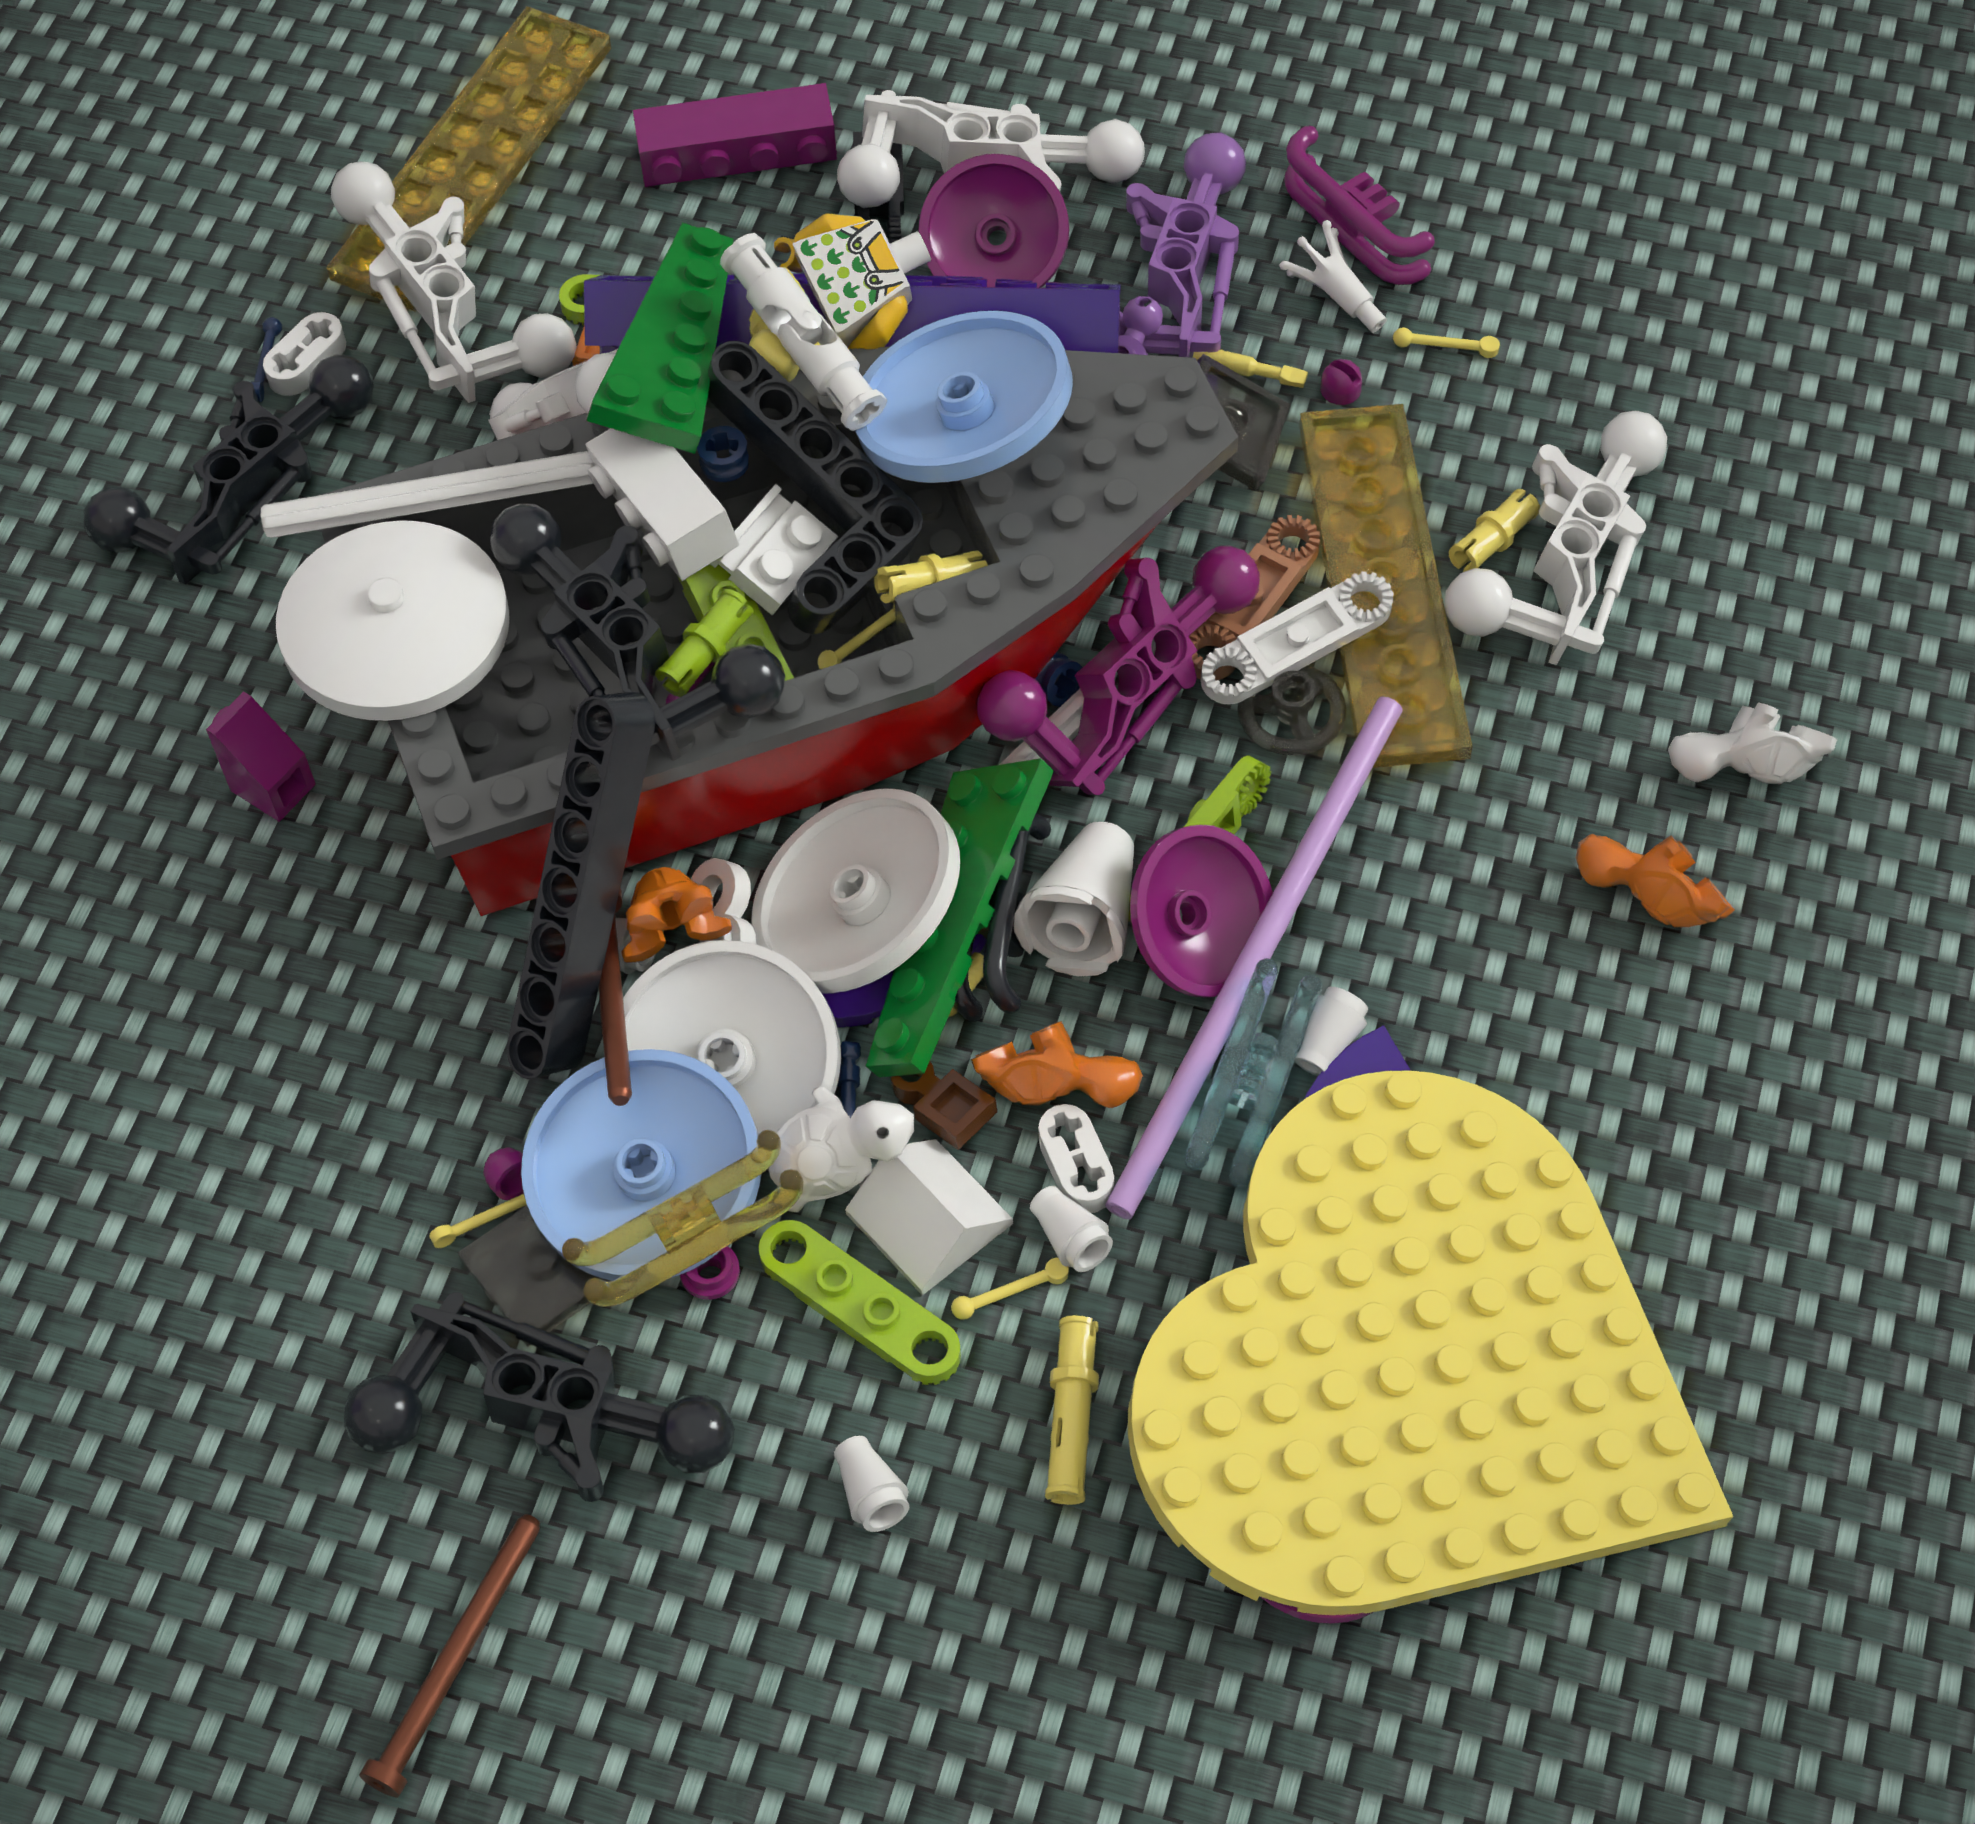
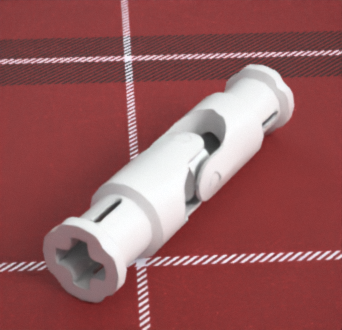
M756 233L746 234L738 238L721 256L720 265L730 275H735L747 290L746 299L771 332L779 338L783 347L818 393L823 396L828 395L842 413L841 422L844 426L849 428L850 431H854L871 423L885 408L887 403L886 397L882 392H879L877 389L873 390L859 372L860 364L823 316L813 307L807 295L786 268L777 267L765 252L766 243Z

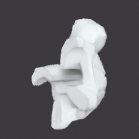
M1757 703L1755 709L1742 706L1729 733L1717 735L1702 732L1676 736L1672 740L1668 751L1672 765L1685 778L1694 782L1710 779L1723 768L1731 766L1736 771L1744 774L1748 773L1750 777L1763 783L1782 784L1783 782H1791L1804 775L1816 763L1822 761L1825 754H1830L1834 750L1837 739L1801 725L1792 726L1789 733L1774 730L1780 718V715L1777 714L1778 709L1767 704Z
M825 1087L815 1088L812 1095L819 1103L818 1105L797 1113L774 1133H758L762 1157L767 1161L771 1179L782 1191L783 1204L787 1210L799 1212L810 1201L841 1195L857 1184L861 1187L873 1169L870 1158L889 1162L902 1154L914 1132V1114L901 1104L872 1100L857 1107L850 1118L837 1096Z

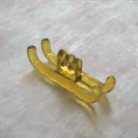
M767 1129L758 1134L757 1146L743 1158L601 1237L587 1242L574 1237L567 1239L563 1244L562 1254L568 1262L575 1266H592L605 1262L656 1233L667 1250L664 1254L616 1280L604 1282L599 1278L589 1279L585 1283L583 1291L586 1299L598 1307L614 1306L629 1301L787 1212L798 1201L804 1187L802 1175L793 1169H788L781 1173L779 1186L773 1192L723 1221L719 1219L712 1205V1202L755 1179L773 1165L781 1152L779 1135L773 1130Z

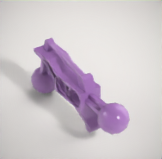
M1222 132L1204 134L1195 139L1187 149L1184 158V170L1188 181L1191 183V188L1186 200L1155 194L1141 183H1134L1127 187L1126 209L1130 214L1134 215L1137 225L1141 228L1140 246L1143 250L1153 252L1148 267V297L1169 307L1180 325H1161L1156 333L1145 337L1142 345L1147 353L1179 355V357L1192 358L1194 352H1217L1221 349L1220 329L1224 302L1227 300L1234 254L1238 251L1239 229L1236 225L1218 216L1217 206L1215 205L1220 194H1225L1236 188L1243 179L1246 170V159L1242 147L1235 139ZM1211 253L1219 254L1213 290V298L1215 300L1210 331H1201L1203 298L1200 283ZM1120 312L1119 336L1124 335L1126 331L1122 312Z

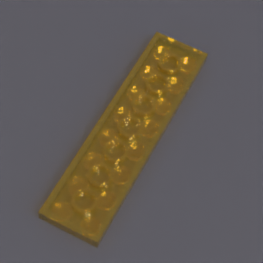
M1394 404L1300 413L1299 428L1317 528L1320 532V545L1328 587L1332 588L1347 578H1351L1352 574L1357 573L1359 575L1362 571L1367 572V574L1376 573L1379 578L1383 576L1386 579L1385 582L1387 584L1390 583L1393 592V605L1388 619L1379 627L1339 648L1355 739L1379 697H1389L1397 701L1403 711L1372 768L1471 759L1473 746L1404 405ZM1366 591L1357 592L1350 598L1353 601V606L1356 605L1358 610L1362 608L1363 612H1366L1367 609H1370L1371 612L1373 608H1378L1380 604L1379 599L1374 594Z

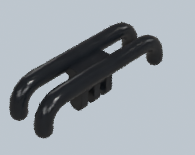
M1037 813L1029 831H1019L1009 854L1016 860L1008 880H998L988 903L995 909L987 928H982L976 934H981L987 939L983 958L985 986L992 1001L1001 1011L1007 1014H1014L1021 1007V998L1012 989L1007 980L1006 960L1007 956L1020 957L1024 953V948L1014 932V914L1024 897L1019 892L1027 841L1029 834L1037 840H1044L1051 833V825L1048 820ZM975 936L967 952L970 956H972ZM968 971L962 986L957 991L953 1006L965 1020L976 1022L982 1018L984 1007L970 989Z

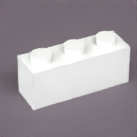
M611 428L585 444L594 463V466L587 471L595 487L605 499L611 495L617 499L614 505L619 516L626 526H633L637 530L640 528L645 534L642 537V541L648 553L659 567L668 563L683 581L739 546L725 508L674 447Z

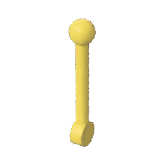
M1405 327L1398 328L1393 334L1394 343L1401 348L1407 347L1410 344L1474 350L1479 351L1480 355L1485 358H1493L1498 354L1500 347L1499 340L1493 336H1485L1480 341L1414 334Z
M895 604L893 609L836 651H823L818 657L819 668L823 669L842 663V659L896 620Z
M524 1194L453 1226L448 1224L438 1226L431 1231L429 1237L435 1248L446 1247L453 1243L457 1236L526 1206Z
M1052 1258L1046 1263L1045 1269L973 1298L958 1296L952 1302V1314L958 1319L965 1320L973 1315L975 1309L1048 1281L1056 1285L1062 1284L1068 1278L1069 1267L1062 1265L1059 1258Z

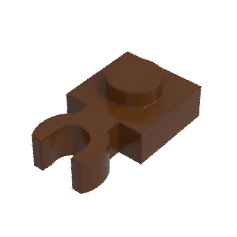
M930 1061L924 1074H916L921 1078L915 1082L904 1081L900 1076L891 1077L895 1096L903 1103L915 1104L913 1106L915 1119L957 1150L998 1112L994 1097L954 1069L942 1079L935 1076L934 1067Z

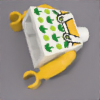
M826 213L800 230L794 239L780 237L774 242L775 251L783 253L791 251L788 261L779 267L785 266L791 272L804 273L828 324L846 347L848 346V349H878L886 346L907 314L908 304L912 301L910 285L904 273L931 261L927 247L918 231L889 244L878 220L871 219L865 221L862 217Z

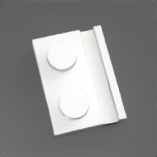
M777 484L772 487L734 531L739 546L710 563L715 568L719 564L730 573L729 580L771 615L775 613L794 590L803 572L822 556L838 537L796 500L791 504L779 493L782 489Z

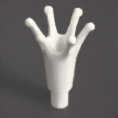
M1323 221L1322 227L1331 256L1324 258L1302 236L1298 238L1297 243L1310 255L1316 264L1315 271L1313 272L1288 261H1282L1279 265L1280 269L1287 270L1288 277L1304 279L1324 290L1352 318L1358 317L1374 333L1386 323L1387 318L1372 303L1373 296L1348 267L1339 246L1338 230L1331 228L1332 224L1330 221Z

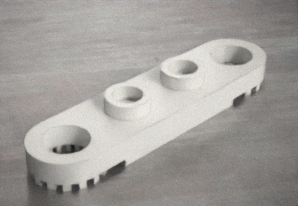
M1361 571L1359 575L1357 573L1352 574L1351 578H1347L1340 584L1322 590L1239 635L1235 641L1222 648L1214 649V652H1210L1202 664L1201 686L1209 698L1221 704L1239 703L1379 627L1388 619L1391 613L1393 592L1390 583L1387 584L1383 576L1379 578L1373 572L1372 574H1367V572ZM1366 591L1374 594L1379 599L1380 604L1378 608H1373L1371 612L1370 609L1363 612L1362 608L1358 610L1356 605L1353 606V601L1350 598L1357 592ZM1228 665L1239 669L1244 679L1240 681V684L1235 683V686L1229 684V687H1225L1226 684L1220 685V681L1215 680L1213 673L1219 667Z

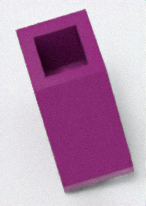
M244 691L229 706L222 708L214 717L212 724L206 729L230 791L278 822L316 785L304 752L256 700Z

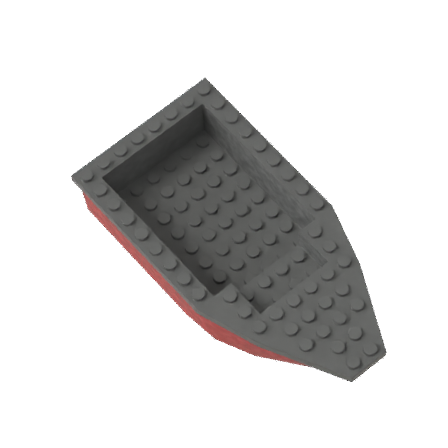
M889 347L849 350L859 362V372L863 376L875 360ZM1065 350L1073 376V387L1068 406L1049 434L1024 455L988 473L950 482H915L883 471L917 504L923 517L922 529L912 549L897 566L916 563L919 561L920 556L936 554L940 558L976 550L981 552L983 557L980 560H974V562L986 560L988 566L899 594L894 597V602L886 604L882 602L880 597L882 594L889 592L877 594L874 587L835 625L824 633L819 634L805 633L796 628L790 620L788 605L793 591L773 615L757 603L794 678L785 681L779 703L766 714L745 718L732 715L727 711L676 738L681 757L674 761L656 744L650 747L625 868L861 790L951 751L982 725L977 714V697L985 682L996 674L1008 670L1020 671L1035 679L1161 520L1238 451V435L1196 358ZM799 368L796 377L790 384L865 454L855 430L850 431L841 422L842 413L828 395H820ZM721 371L722 375L728 380L735 382L744 380L736 371ZM707 397L702 434L708 429L717 426H731L738 429ZM761 409L762 413L769 419H784L783 415L776 409ZM584 413L325 494L588 451L585 445L587 442L610 428L586 421L588 414ZM746 435L747 452L749 455L748 469L744 475L730 482H716L708 479L701 471L697 449L694 454L675 448L725 508L734 531L772 487L777 484L782 489L779 493L791 504L796 500L838 536L831 546L846 533L832 517ZM801 447L804 454L810 458H824L822 452L815 447ZM729 450L717 451V458L730 456ZM594 484L321 530L326 544L344 533L370 524L389 521L431 523L456 531L473 541L490 557L500 573L509 606V629L504 648L489 673L472 690L445 707L417 717L388 720L436 859L439 860L452 856L480 916L535 899L538 896L575 713L579 704L589 697L559 652L547 645L541 629L543 618L556 601L554 591L537 574L516 575L503 568L497 562L490 550L492 522L504 509L516 504H536L551 513L561 528L560 550L582 571L610 549L615 532L619 528L626 526L615 508L614 503L617 502V499L613 495L605 499ZM851 484L841 485L844 492L856 498L864 497V493L857 486ZM881 523L884 530L894 536L905 535L901 527L895 523ZM639 528L637 531L643 547L641 555L643 572L641 577L646 582L650 594L649 603L642 609L660 626L670 657L684 641L682 635L684 630L690 623H698L682 591L684 588L677 574L668 563L661 567L655 563L642 541V537L645 534ZM852 557L843 559L846 566L856 572L867 571V567L859 559ZM809 593L805 595L806 600L812 606L817 608L829 607L828 601L820 594ZM895 604L896 620L842 659V663L823 669L819 668L818 657L823 651H836L893 609ZM578 637L572 642L604 686V693L606 695L623 693L620 679ZM630 642V643H628V644H626V645H624V646L632 645V644H634L635 642ZM714 667L696 689L712 680ZM654 675L652 697L659 708L666 704L667 696L671 694L662 686L668 677H665L663 681H658Z

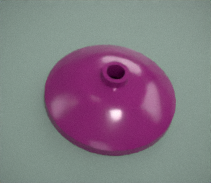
M984 154L956 164L937 180L924 201L919 219V233L931 257V261L926 264L934 276L983 277L987 279V287H995L996 279L1029 280L1036 282L1037 288H1042L1054 276L1064 259L1069 241V218L1059 189L1040 168L1016 156ZM997 230L1004 231L1006 233V240L1001 245L989 243L991 233Z
M1193 825L1178 828L1163 835L1149 848L1142 858L1131 890L1130 912L1132 928L1137 945L1146 963L1159 979L1174 990L1193 997L1206 998L1218 996L1273 894L1268 876L1255 853L1247 844L1231 832L1210 825Z

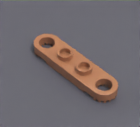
M1287 515V519L1281 517L1277 519L1276 523L1273 522L1270 529H1268L1262 540L1256 543L1249 553L1255 560L1260 573L1257 595L1249 606L1234 614L1214 612L1189 636L1197 650L1205 646L1222 648L1235 641L1239 635L1274 617L1318 556L1320 532L1317 531L1315 524H1311V520L1308 518L1303 520L1302 516L1297 515V518ZM1288 536H1296L1303 539L1306 544L1305 547H1300V551H1298V548H1295L1294 552H1291V548L1285 550V546H1281L1280 540ZM1196 652L1192 655L1196 677L1201 679L1204 661L1203 657H1198ZM1228 665L1219 667L1213 673L1215 680H1221L1229 676L1236 667Z

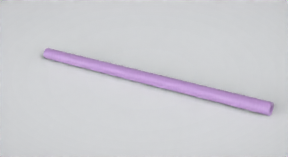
M1379 697L1111 1192L1105 1206L1114 1215L1123 1219H1131L1397 723L1403 711L1397 701L1389 697Z

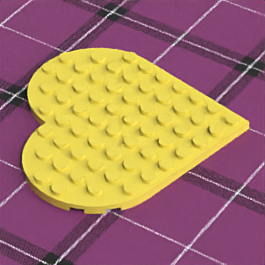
M1382 1071L1341 1080L1322 1088L1304 1099L1276 1125L1265 1141L1255 1162L1248 1185L1247 1198L1244 1203L1243 1232L1250 1265L1235 1268L1204 1283L1182 1299L1169 1312L1152 1335L1142 1355L1128 1407V1439L1136 1478L1145 1500L1157 1521L1178 1547L1184 1545L1196 1558L1211 1569L1209 1574L1211 1577L1230 1589L1255 1601L1260 1596L1280 1604L1297 1607V1611L1302 1613L1348 1615L1382 1611L1723 1528L1733 1518L1730 1507L1594 1196L1570 1154L1543 1125L1512 1102L1476 1084L1430 1072Z

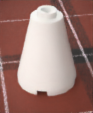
M1093 822L1086 825L1020 901L1014 914V932L1021 946L1030 955L1034 948L1048 958L1045 966L1056 972L1073 976H1095L1106 972L1109 964L1114 961L1118 962L1121 958L1127 940L1134 843L1126 831L1108 822Z

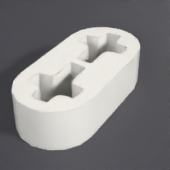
M326 312L308 315L267 353L263 361V368L269 386L275 393L283 396H293L302 393L309 388L310 373L320 360L336 354H343L346 349V339L340 320L336 316Z
M1056 1105L1047 1110L1040 1119L1038 1130L1041 1152L1059 1190L1090 1213L1099 1212L1106 1207L1105 1204L1114 1189L1112 1166L1087 1114L1073 1105ZM1065 1126L1069 1133L1075 1132V1150L1069 1151L1065 1140L1061 1136H1056L1055 1128ZM1083 1166L1088 1178L1091 1181H1097L1096 1191L1088 1192L1083 1185L1078 1186V1167Z

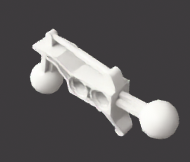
M885 90L881 95H866L864 101L862 144L847 151L841 159L837 169V180L842 194L850 202L862 208L877 207L886 203L892 198L900 183L897 160L890 154L892 143L915 146L941 163L944 173L956 164L979 155L1006 154L1016 156L1040 168L1061 191V180L1046 162L1086 164L1088 170L1098 179L1116 183L1127 180L1138 172L1144 160L1145 148L1140 133L1130 123L1117 119L1099 123L1089 131L1087 136L1040 134L1039 114H1032L1031 110L1024 104H1015L1011 107V111L953 102H947V104L935 103L922 97L896 96L895 92Z
M363 161L349 163L336 173L331 187V199L338 214L350 223L369 225L385 245V249L369 266L370 286L374 291L381 293L405 338L409 339L428 374L429 387L437 391L455 385L465 400L470 403L476 401L475 383L521 368L525 373L539 378H546L569 367L577 347L573 331L562 318L548 313L534 314L521 321L513 335V339L469 354L465 353L458 338L459 330L476 317L475 286L461 269L466 265V248L461 243L463 239L464 203L460 198L449 197L445 199L437 214L409 228L392 207L395 200V188L388 173L377 164ZM395 286L401 289L433 330L439 368H435L417 335L418 329L398 295Z
M618 349L609 353L595 354L588 361L567 368L538 383L519 382L509 384L502 389L493 399L490 419L488 420L497 440L584 413L588 414L592 400Z
M1636 410L1617 415L1604 427L1600 451L1605 463L1596 477L1570 464L1558 447L1550 444L1543 445L1532 465L1534 473L1540 477V487L1544 491V501L1539 509V515L1557 527L1547 542L1533 571L1553 587L1561 614L1513 598L1512 590L1503 577L1492 570L1473 568L1460 573L1446 590L1445 612L1453 626L1466 635L1480 637L1497 632L1503 627L1552 644L1553 649L1548 663L1557 665L1567 646L1590 654H1596L1604 642L1603 632L1614 600L1619 596L1634 549L1646 529L1644 520L1627 504L1630 495L1624 491L1633 477L1647 475L1664 460L1667 435L1662 424L1651 414ZM1608 538L1619 544L1603 590L1604 598L1593 630L1580 626V623L1596 595L1595 559Z

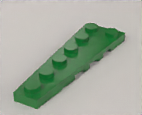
M682 222L592 400L586 421L695 454L702 434L710 385L708 369L716 348L728 272L720 265V259L724 251L733 244V238L720 235L717 231L710 228H698Z
M1041 758L953 772L941 815L952 828L958 842L960 851L958 883L949 908L935 931L909 959L894 969L865 1066L878 1077L925 1073L955 1003L957 991L962 986L973 959L967 953L971 942L982 928H987L995 910L988 904L998 880H1008L1016 861L1009 854L1019 831H1029L1051 780L1053 769Z

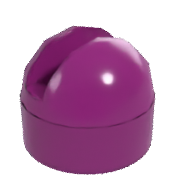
M1338 359L1332 361L1325 368L1321 376L1320 391L1322 396L1328 402L1336 405H1347L1359 398L1362 389V375L1359 367L1351 360Z
M510 1147L499 1148L491 1153L485 1162L483 1171L487 1185L502 1200H511L524 1194L521 1176L523 1153Z

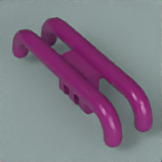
M1310 125L1304 126L1292 135L1286 147L1289 166L1284 175L1285 188L1292 199L1321 226L1323 221H1330L1332 224L1331 228H1336L1339 232L1337 236L1338 241L1378 278L1395 285H1410L1425 279L1431 272V265L1427 260L1418 259L1407 265L1392 263L1364 238V235L1385 253L1400 258L1415 257L1431 250L1435 243L1434 236L1427 231L1420 232L1411 237H1401L1393 234L1381 223L1393 216L1399 209L1400 203L1392 195L1386 197L1387 191L1380 184L1373 185L1374 179L1366 172L1360 173L1344 184L1339 185L1316 164L1314 156L1306 153V149L1318 139L1317 129ZM1304 180H1305L1309 185H1311L1322 197H1324V198L1326 199V202H1325L1320 196H1318V195L1304 182Z

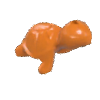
M1594 834L1588 835L1578 844L1576 861L1582 877L1589 885L1603 888L1619 884L1628 885L1634 897L1641 900V905L1649 915L1665 925L1693 927L1716 922L1718 918H1726L1735 911L1709 878L1705 877L1695 884L1691 878L1683 873L1696 862L1687 848L1672 836L1657 844L1645 855L1634 853L1619 842L1606 836Z
M661 867L653 869L643 875L641 880L636 883L631 906L626 911L628 920L626 928L630 934L631 941L621 951L622 957L626 963L644 961L656 955L666 943L663 930H673L681 925H685L687 935L693 939L701 941L718 939L731 932L730 919L714 916L713 897L707 886L694 883L683 872L674 868Z
M1062 1021L1046 1026L1030 1035L1035 1049L1017 1054L1013 1043L1009 1042L982 1052L971 1059L974 1070L981 1075L982 1079L987 1081L1000 1095L1013 1103L1018 1102L1021 1105H1042L1055 1100L1057 1097L1069 1095L1077 1089L1086 1093L1097 1104L1107 1108H1114L1122 1105L1138 1092L1143 1077L1139 1065L1135 1061L1118 1056L1088 1057L1075 1053Z

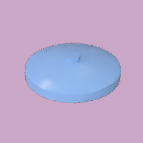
M978 311L938 320L897 341L881 354L863 375V378L873 390L877 389L879 392H882L887 399V403L880 415L874 418L868 425L855 430L865 454L877 467L905 480L927 483L950 482L988 473L1014 461L1035 447L1049 434L1064 414L1073 387L1072 371L1065 349L1060 339L1048 326L1036 319L1018 313Z
M655 1049L628 1051L632 1097L623 1106L613 1104L608 1098L605 1057L588 1064L567 1078L553 1091L538 1111L529 1129L523 1150L521 1168L523 1192L530 1214L545 1239L554 1250L575 1267L591 1275L616 1282L649 1283L679 1276L705 1263L720 1252L741 1229L754 1205L760 1186L762 1173L760 1139L749 1109L738 1091L725 1077L709 1065L681 1053Z

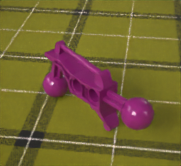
M1226 545L1217 546L1202 554L1193 568V589L1171 609L1160 591L1159 569L1156 562L1151 558L1128 560L1124 567L1125 575L1128 578L1122 596L1124 602L1120 613L1111 615L1108 620V627L1115 638L1075 674L1084 696L1079 732L1075 739L1071 742L1046 717V694L1039 682L1023 672L1013 670L996 674L985 682L977 697V714L985 730L1004 741L1015 742L1022 739L1053 769L1049 786L1079 787L1088 795L1102 794L1105 789V780L1132 746L1142 740L1181 689H1188L1195 685L1197 677L1192 655L1198 650L1189 636L1214 612L1234 614L1249 606L1257 595L1260 573L1255 560L1246 551ZM1153 638H1154L1155 645H1156V650H1155V654H1154V655H1153L1152 646H1151ZM1116 672L1119 675L1118 689H1116L1114 682ZM1164 682V686L1126 732L1135 708ZM1106 761V763L1102 766L1098 773L1095 774L1094 771H1096Z

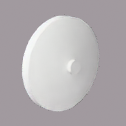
M389 521L370 524L330 540L306 558L293 573L282 592L276 614L278 644L285 665L297 685L309 697L324 707L342 715L366 720L388 721L417 717L445 707L461 698L482 681L492 669L504 648L509 629V606L504 584L499 571L490 557L477 544L460 533L443 526L418 521Z
M899 789L864 791L841 799L824 808L802 824L786 840L766 868L757 888L752 907L751 925L756 933V944L769 948L795 963L810 977L821 993H837L852 990L885 976L909 959L927 941L949 908L957 887L960 872V851L952 828L927 800L912 792Z
M718 940L698 943L679 949L653 964L635 981L623 997L628 1051L644 1049L667 1050L687 1055L709 1065L725 1077L738 1091L749 1109L758 1133H774L797 1113L818 1105L819 1103L812 1095L815 1088L825 1087L835 1094L840 1074L841 1048L838 1028L833 1013L826 999L810 977L795 963L769 948L743 941ZM762 1157V1167L768 1166L766 1159Z

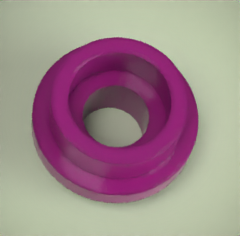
M726 1245L705 1263L681 1274L680 1279L683 1287L691 1295L705 1300L717 1299L728 1294L735 1287L739 1279L740 1268L737 1256ZM708 1266H715L721 1270L718 1276L709 1279L702 1278L699 1274Z

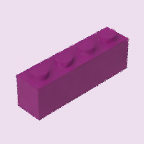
M826 83L633 110L645 187L837 160L835 128Z

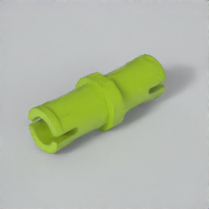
M725 589L700 622L690 623L682 634L684 641L655 672L658 681H663L665 677H668L662 684L668 692L678 697L687 694L711 662H716L717 658L727 651L725 646L727 642L754 613L751 605H746L743 610L740 609L747 601L740 593L731 589Z

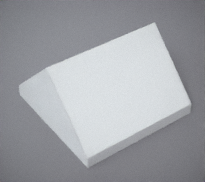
M936 1139L909 1143L902 1154L889 1162L879 1160L845 1209L846 1215L922 1296L1013 1224V1218Z

